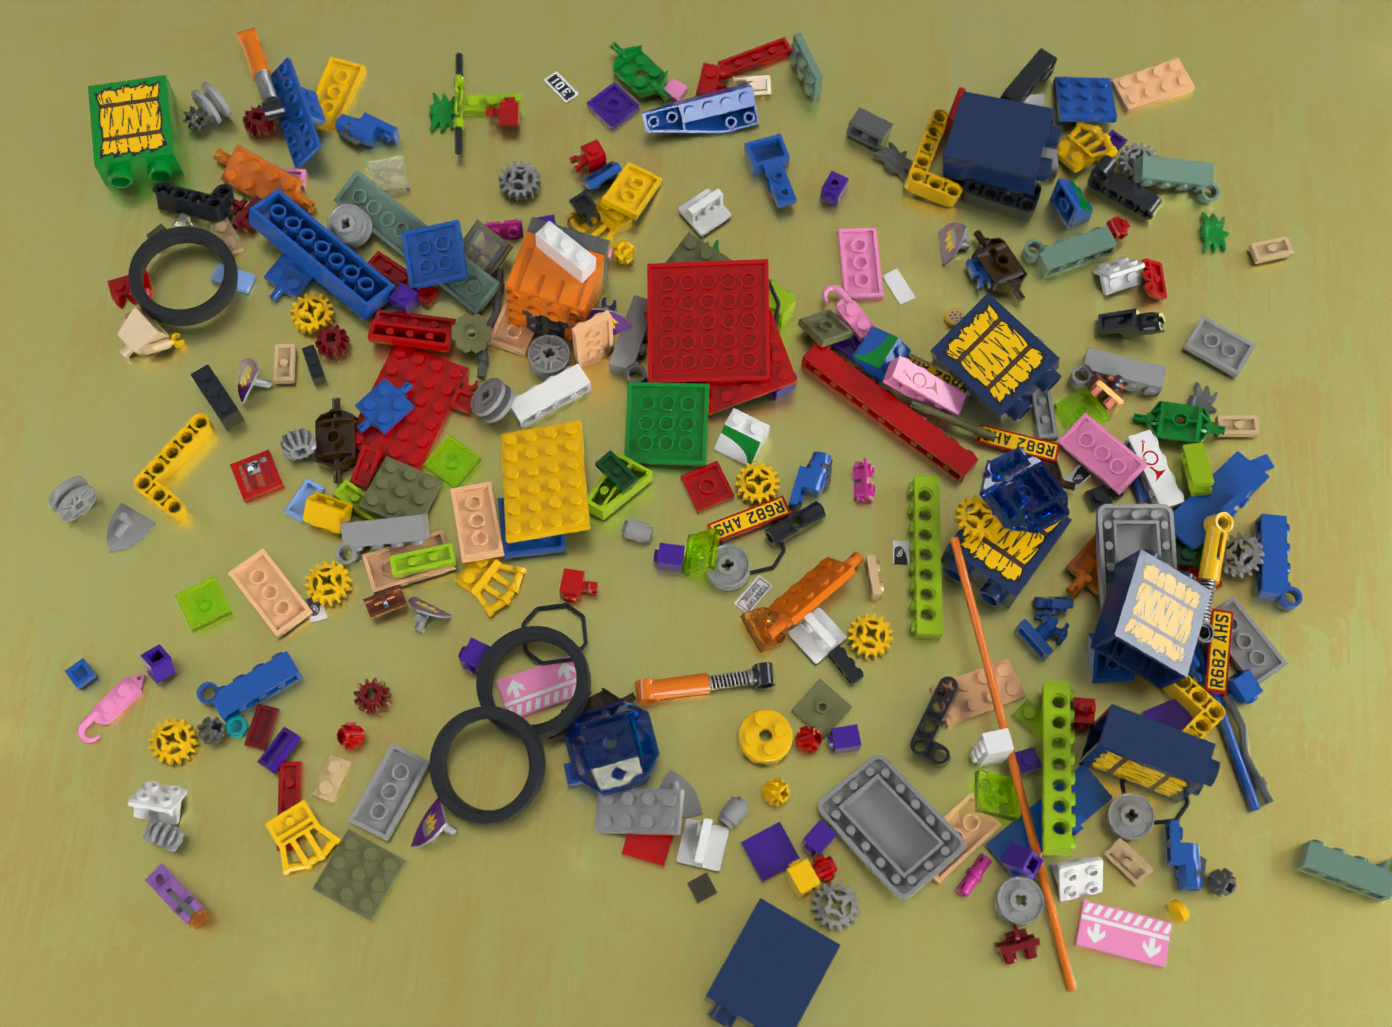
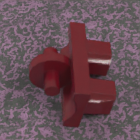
M257 195L246 206L245 204L248 201L245 198L241 201L234 199L231 202L234 206L231 213L236 215L240 212L233 219L234 223L232 226L236 230L240 227L248 233L253 228L248 224L249 208L261 200Z
M1016 924L1010 925V932L1003 933L1004 941L994 943L995 949L1000 953L1006 965L1017 962L1015 951L1022 950L1025 959L1038 957L1037 946H1040L1039 938H1035L1034 934L1027 935L1025 928L1018 930Z

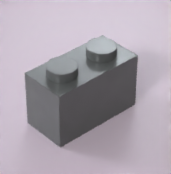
M859 107L849 122L846 135L880 151L881 146L885 144L890 136L893 124Z

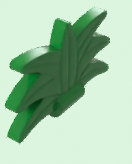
M433 92L434 103L429 108V118L432 119L430 131H433L438 124H440V132L445 129L447 124L450 130H453L452 117L456 114L452 109L455 103V96L448 101L447 96L443 93L440 102L439 97Z
M1202 212L1203 226H1200V238L1204 241L1202 252H1206L1210 245L1212 246V253H1215L1219 246L1225 252L1226 243L1224 237L1229 235L1228 232L1223 231L1225 217H1222L1219 222L1216 215L1212 213L1210 221L1209 217Z

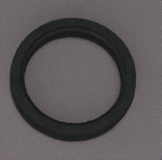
M179 226L154 234L137 249L129 267V284L138 305L153 319L172 326H191L212 319L230 303L238 283L236 261L228 246L217 235L198 227ZM192 243L205 246L215 252L223 262L224 277L218 291L203 304L188 309H171L157 304L146 294L143 284L145 270L150 261L162 250L177 244Z
M527 626L503 635L488 649L478 668L476 690L481 706H496L492 696V679L497 665L507 653L520 645L530 642L550 643L564 650L571 657L575 666V692L567 707L559 715L544 723L532 725L540 740L563 732L579 718L589 699L591 675L584 653L567 635L549 627ZM489 719L502 732L521 739L510 726L500 721Z
M497 706L475 707L453 717L437 735L430 754V777L438 798L456 816L473 823H501L523 812L538 795L545 776V752L537 732L522 716ZM484 719L500 721L510 726L523 740L529 757V773L522 791L511 803L496 810H482L465 803L453 790L447 774V756L455 737L466 726Z

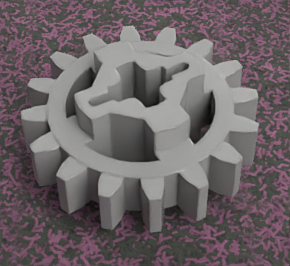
M1135 142L1131 147L1126 145L1117 160L1120 163L1118 169H1123L1121 174H1127V179L1130 180L1134 178V160L1142 155L1155 156L1156 150H1149L1150 145L1144 147L1142 142L1140 146H1137Z
M523 160L520 161V164L513 161V166L506 164L507 170L501 169L499 186L503 191V195L508 194L510 200L516 197V201H519L520 197H523L524 201H526V196L529 195L533 198V192L538 193V186H541L540 173L537 172L536 167L531 168L530 162L524 165Z
M1238 532L1235 538L1229 535L1230 540L1226 541L1222 564L1224 572L1226 574L1230 572L1232 577L1239 573L1240 577L1243 578L1246 572L1251 576V570L1258 571L1257 564L1264 563L1262 558H1260L1265 556L1264 551L1261 550L1263 546L1261 543H1257L1258 540L1255 536L1251 538L1249 533L1242 537L1241 533ZM1245 544L1252 546L1253 549H1251V547H1246ZM1228 561H1230V563H1235L1236 566L1229 564Z
M831 881L830 887L824 883L822 885L823 891L817 889L815 892L818 898H812V902L816 906H813L811 911H817L814 919L822 920L820 923L821 927L828 924L829 931H831L833 926H836L837 931L841 930V925H844L846 929L849 928L848 921L853 923L856 921L853 914L857 915L860 913V910L855 908V906L860 904V901L854 900L857 892L851 894L849 892L851 886L849 885L846 889L843 888L842 881L838 886H835L834 881ZM834 891L841 892L844 896L835 895ZM823 896H825V900L827 901L826 906L823 909H821V900ZM832 901H834L835 904L840 903L841 906L838 908L839 911L836 908L832 910ZM850 903V912L847 916V913L845 912V907L847 904ZM830 915L836 917V919L839 921L830 920L827 918V916Z

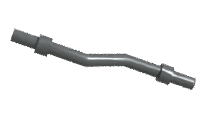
M497 269L495 279L502 285L494 295L493 312L487 321L486 326L491 328L495 325L501 312L502 294L505 289L503 269ZM486 342V349L477 354V378L479 379L485 378L486 365L489 361V355L487 354L488 342Z
M1227 689V694L1221 695V700L1224 706L1228 707L1239 728L1240 750L1244 763L1253 778L1252 783L1255 789L1259 790L1266 805L1271 804L1274 800L1267 788L1268 783L1264 776L1261 777L1250 756L1247 725L1235 704L1237 701Z

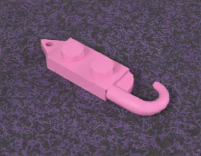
M838 285L827 286L822 293L823 300L828 302L827 294L831 291L839 295L841 300L837 303V314L854 331L856 338L862 342L870 327H875V325L842 287Z
M144 673L129 678L125 677L93 707L94 709L78 725L77 734L80 740L85 743L97 741L100 736L87 737L85 734L86 728L94 721L100 725L111 724L143 693L141 689L146 677Z

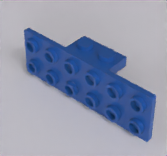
M287 57L271 74L270 78L276 95L280 97L286 116L278 119L294 166L299 169L321 147L314 124L322 126L326 120L316 92L300 86L292 60Z
M1238 451L1213 474L1214 485H1211L1212 495L1190 496L1173 512L1175 536L1192 551H1195L1205 541L1206 531L1203 523L1208 516L1227 512L1233 518L1238 512L1236 510L1239 507L1243 509L1250 501L1249 497L1269 479L1268 474Z
M1084 764L1075 770V785H1071V792L1075 793V806H1071V813L1076 815L1075 828L1072 827V835L1074 836L1083 829L1081 826L1083 822L1112 799V795ZM1057 785L1056 787H1054V789L1057 791L1064 790V788L1061 785ZM1041 798L1029 809L1042 855ZM1061 806L1053 807L1056 812H1064ZM1022 815L986 844L1012 877L1020 875L1011 872L1002 863L1011 844L1031 849ZM1060 827L1053 829L1057 834L1065 833Z

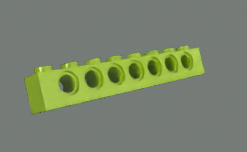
M914 475L913 481L909 482L908 493L912 495V502H909V514H912V521L909 522V533H913V540H910L909 552L913 553V560H910V572L913 573V580H910V592L914 593V600L910 602V612L914 613V620H911L910 629L911 633H914V640L940 641L943 635L939 476ZM919 496L927 497L928 501H922ZM925 515L929 520L924 521L919 516ZM920 535H927L929 540L921 539ZM920 554H926L930 559L924 560L920 557ZM925 573L929 575L930 579L924 580L920 574ZM926 593L931 599L925 600L921 597V594ZM921 614H928L931 620H924Z
M1044 680L1042 685V855L1070 857L1072 849L1076 848V836L1072 835V827L1075 828L1076 815L1071 813V806H1075V793L1071 792V785H1075V771H1071V764L1075 762V751L1071 750V743H1074L1075 732L1071 730L1070 723H1074V710H1070V702H1074V690L1070 689V682ZM1053 703H1060L1063 707L1056 708ZM1060 723L1063 725V728H1056L1053 724ZM1060 743L1064 748L1057 749L1053 744ZM1061 764L1064 769L1057 770L1053 765ZM1061 785L1064 790L1057 791L1053 786ZM1061 806L1064 812H1056L1053 807ZM1060 827L1065 833L1057 834L1053 829Z

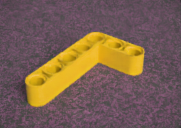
M936 109L927 123L904 186L907 191L945 207H953L962 193L960 185L928 172L948 117L946 111Z
M203 413L194 415L133 481V486L141 497L175 522L185 520L188 516V510L178 497L163 486L214 432L211 421ZM201 424H206L204 427L198 428ZM192 438L190 442L184 443L187 439ZM178 453L175 458H170L173 454ZM164 468L161 473L156 474L159 469ZM149 484L147 488L142 489L143 485ZM165 495L162 500L157 501L158 497ZM180 507L177 512L172 513L173 509Z
M1189 675L1187 678L1163 688L1170 697L1178 701L1194 717L1182 730L1183 732L1203 739L1225 716L1224 707Z

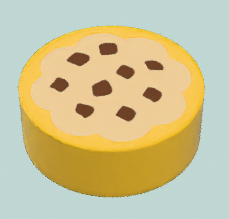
M957 307L948 309L945 314L946 324L953 328L965 316L964 311Z

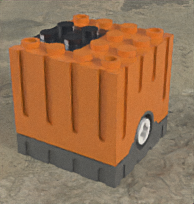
M532 217L506 283L508 323L516 328H528L536 334L556 335L573 345L572 328L579 322L587 321L591 308L598 307L608 280L610 240L601 239L597 236L554 224L596 257V270L581 283L536 247L535 234L547 221Z

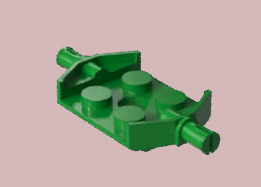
M616 42L611 44L610 48L617 54L612 66L613 72L640 98L660 95L667 101L671 97V94L664 89L668 78V71L664 72L642 51L641 45L623 49ZM643 73L645 76L641 78L637 77L636 74Z
M1159 401L1150 413L1147 412V415L1134 413L1133 422L1147 424L1148 430L1151 429L1152 434L1157 438L1190 443H1203L1209 434L1212 433L1224 435L1226 427L1213 425L1205 407ZM1181 417L1185 420V423L1177 424L1174 419Z

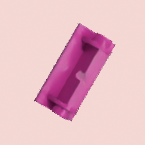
M518 218L516 220L504 221L503 223L499 221L486 222L487 224H485L504 240L524 237L522 220H518ZM484 233L485 242H487L490 237Z
M863 458L864 463L857 461L853 466L854 481L861 480V483L854 484V498L857 499V502H864L868 498L871 503H874L873 495H876V488L874 483H872V476L875 475L873 464H870L866 458Z

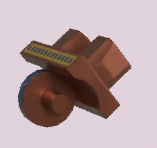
M1097 372L1092 376L1094 381L1088 387V391L1096 398L1105 391L1107 395L1101 401L1108 409L1113 408L1117 403L1122 406L1126 402L1122 398L1123 395L1116 389L1118 388L1122 391L1125 388L1121 384L1123 377L1120 374L1114 377L1111 374L1107 375L1106 379L1109 383Z
M399 585L385 591H378V594L363 599L371 620L407 606Z

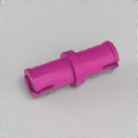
M980 853L972 867L967 868L965 871L966 875L956 887V891L962 896L964 894V897H968L977 882L980 883L983 879L982 875L992 863V860L987 855L984 856L983 853Z

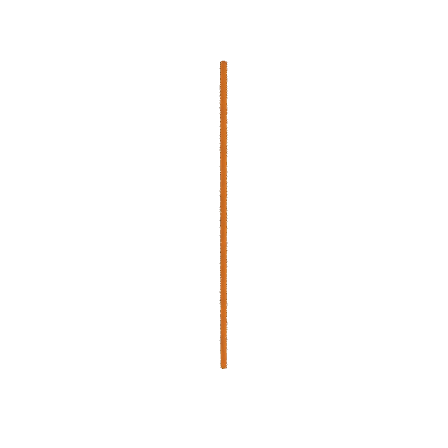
M952 537L950 542L999 729L1008 728L959 538ZM1013 750L1007 757L1028 841L1030 848L1042 858L1017 759ZM1042 862L1037 875L1043 892L1068 991L1077 990L1044 862Z

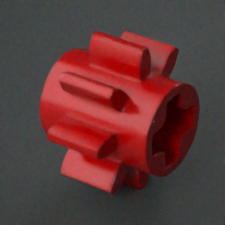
M1117 216L1106 223L1115 241L1122 240L1128 235L1130 225L1127 219H1120Z
M346 722V725H341V728L338 729L337 740L339 744L345 745V749H355L364 740V730L361 726H356V722Z
M806 725L800 727V732L795 736V743L803 752L818 751L817 746H820L822 743V735L814 726Z
M821 854L813 858L814 864L811 866L818 879H823L824 883L835 878L833 873L838 870L832 857L825 858Z

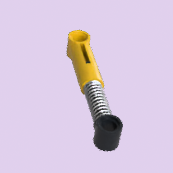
M1227 512L1208 516L1203 523L1206 535L1198 581L1201 582L1199 584L1211 590L1196 645L1209 643L1214 638V629L1209 624V619L1211 618L1209 615H1211L1210 611H1212L1210 608L1213 607L1211 604H1213L1212 601L1214 600L1212 597L1215 596V591L1213 590L1216 589L1215 586L1220 581L1227 535L1234 525L1231 515Z

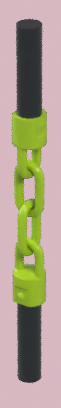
M457 53L455 55L454 76L456 92L454 111L456 115L453 121V129L455 131V154L461 155L462 131L464 130L462 104L464 77L463 54Z

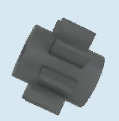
M191 106L189 112H183L186 115L183 122L189 124L188 129L192 130L195 126L196 130L201 131L203 125L207 126L205 121L208 116L202 114V108H198L196 111Z
M208 716L197 726L200 729L198 737L205 744L212 741L215 745L226 735L223 732L225 724L218 717L211 720Z
M1226 868L1222 871L1219 869L1212 871L1208 877V887L1212 889L1211 892L1218 897L1222 894L1225 896L1232 894L1236 889V878L1232 876L1233 873Z

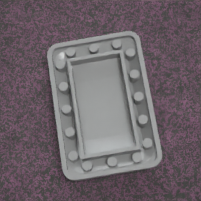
M1104 504L1096 510V555L1101 611L1116 563L1138 550H1151L1158 553L1162 558V562L1177 570L1174 514L1168 505Z
M882 755L870 757L821 798L818 803V811L821 816L879 880L899 899L912 897L957 858L965 848L963 837L893 764Z

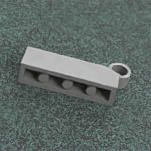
M634 295L626 315V319L632 324V327L620 332L609 361V372L625 376L627 382H646V369L640 365L641 361L638 360L640 355L645 354L647 347L645 341L648 338V325L643 312L647 311V298ZM634 372H639L643 376L635 380L630 375Z
M1087 348L1083 356L1082 365L1072 370L1069 382L1074 388L1083 389L1089 382L1094 381L1092 376L1096 372L1108 383L1107 375L1111 374L1114 377L1120 374L1123 377L1121 384L1125 386V390L1141 392L1147 396H1158L1163 388L1167 367ZM1075 374L1084 375L1086 380L1079 381L1076 379Z
M428 513L340 523L343 544L336 548L335 555L340 563L349 564L357 561L360 551L364 550V546H371V550L384 548L383 544H391V547L404 546V542L410 541L411 545L424 544V540L431 539ZM346 546L352 550L350 560L343 556V549Z

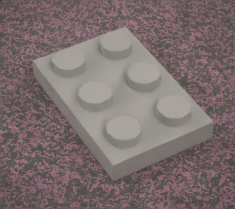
M1203 315L1183 349L1236 378L1256 345Z

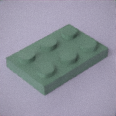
M794 34L793 43L791 44L792 54L790 55V61L793 66H796L798 77L805 84L806 94L810 95L812 101L819 100L823 76L802 34Z

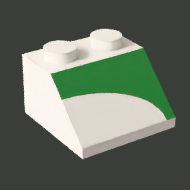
M734 408L723 426L714 451L746 466V463L752 466L769 436L770 426Z

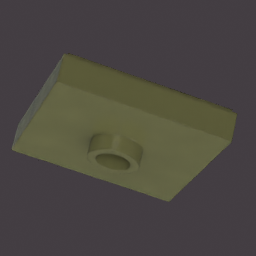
M830 309L801 318L798 321V326L821 347L852 338L854 331Z
M819 679L791 711L804 723L818 729L822 738L825 739L831 729L835 728L852 709V706L823 680Z

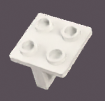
M706 189L679 207V212L700 236H704L731 218V213L723 205V193L719 189L714 192Z
M1123 256L1117 258L1112 263H1101L1098 265V268L1092 269L1093 274L1100 276L1103 294L1109 295L1141 284L1139 269L1144 268L1145 263Z
M820 607L807 614L788 633L815 664H818L831 650L847 638Z
M154 781L144 782L128 800V806L134 807L133 817L157 819L167 824L177 825L180 821L181 801L187 795V789L176 785H161Z
M687 818L677 862L719 872L729 828L712 824L713 820L704 818L703 822Z
M1091 855L1050 864L1051 873L1058 884V898L1061 902L1103 892V860L1101 857L1094 858Z

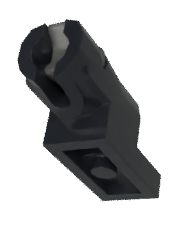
M1137 308L1098 314L1097 332L1100 335L1120 333L1124 338L1163 333L1165 331V318L1162 312L1140 313Z

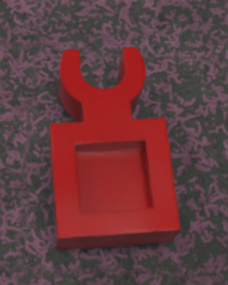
M467 376L463 380L464 388L457 387L449 406L469 414L471 399L474 395L473 392L479 388V382L476 380L474 385L470 386L468 385L469 377Z

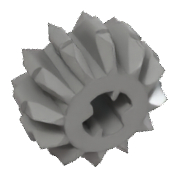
M295 428L294 431H287L286 435H282V440L280 441L281 451H283L286 459L291 458L292 461L296 459L301 461L302 458H309V455L314 454V449L317 448L313 434L310 430H305V428L300 430Z
M154 819L146 826L143 838L153 845L173 852L177 851L181 845L184 832L175 826Z

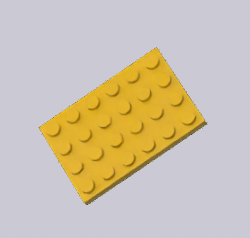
M581 420L501 434L506 541L514 543L590 530Z

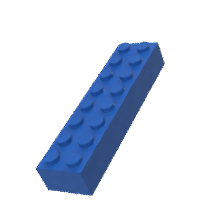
M280 189L275 190L249 208L248 224L364 321L377 312V309L390 302L389 297L395 285Z

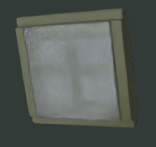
M478 219L463 239L465 255L491 276L495 274L513 249L508 242Z

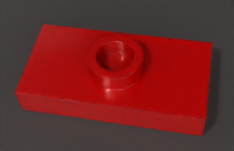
M363 443L350 482L368 489L375 477L384 450Z

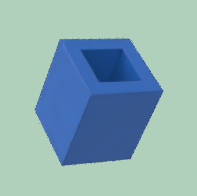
M1250 669L1239 670L1228 678L1227 688L1233 694L1237 701L1236 703H1253L1258 699L1257 695L1263 692Z

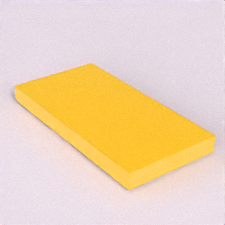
M330 56L314 91L318 96L326 120L322 126L337 130L335 124L342 114L347 115L367 70L366 66Z

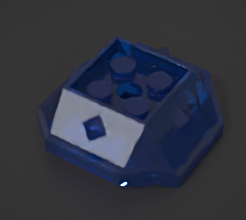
M1018 447L986 464L979 495L991 509L992 515L997 517L1005 529H1010L1011 532L1024 531L1037 534L1065 519L1070 514L1067 493L1045 464L1038 458L1025 453L1023 449Z
M625 700L582 712L564 736L575 780L603 797L645 785L660 757L649 712ZM609 741H617L614 748H606Z

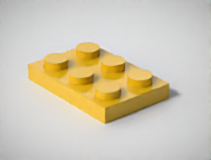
M628 162L603 197L602 204L636 221L661 185L662 178Z

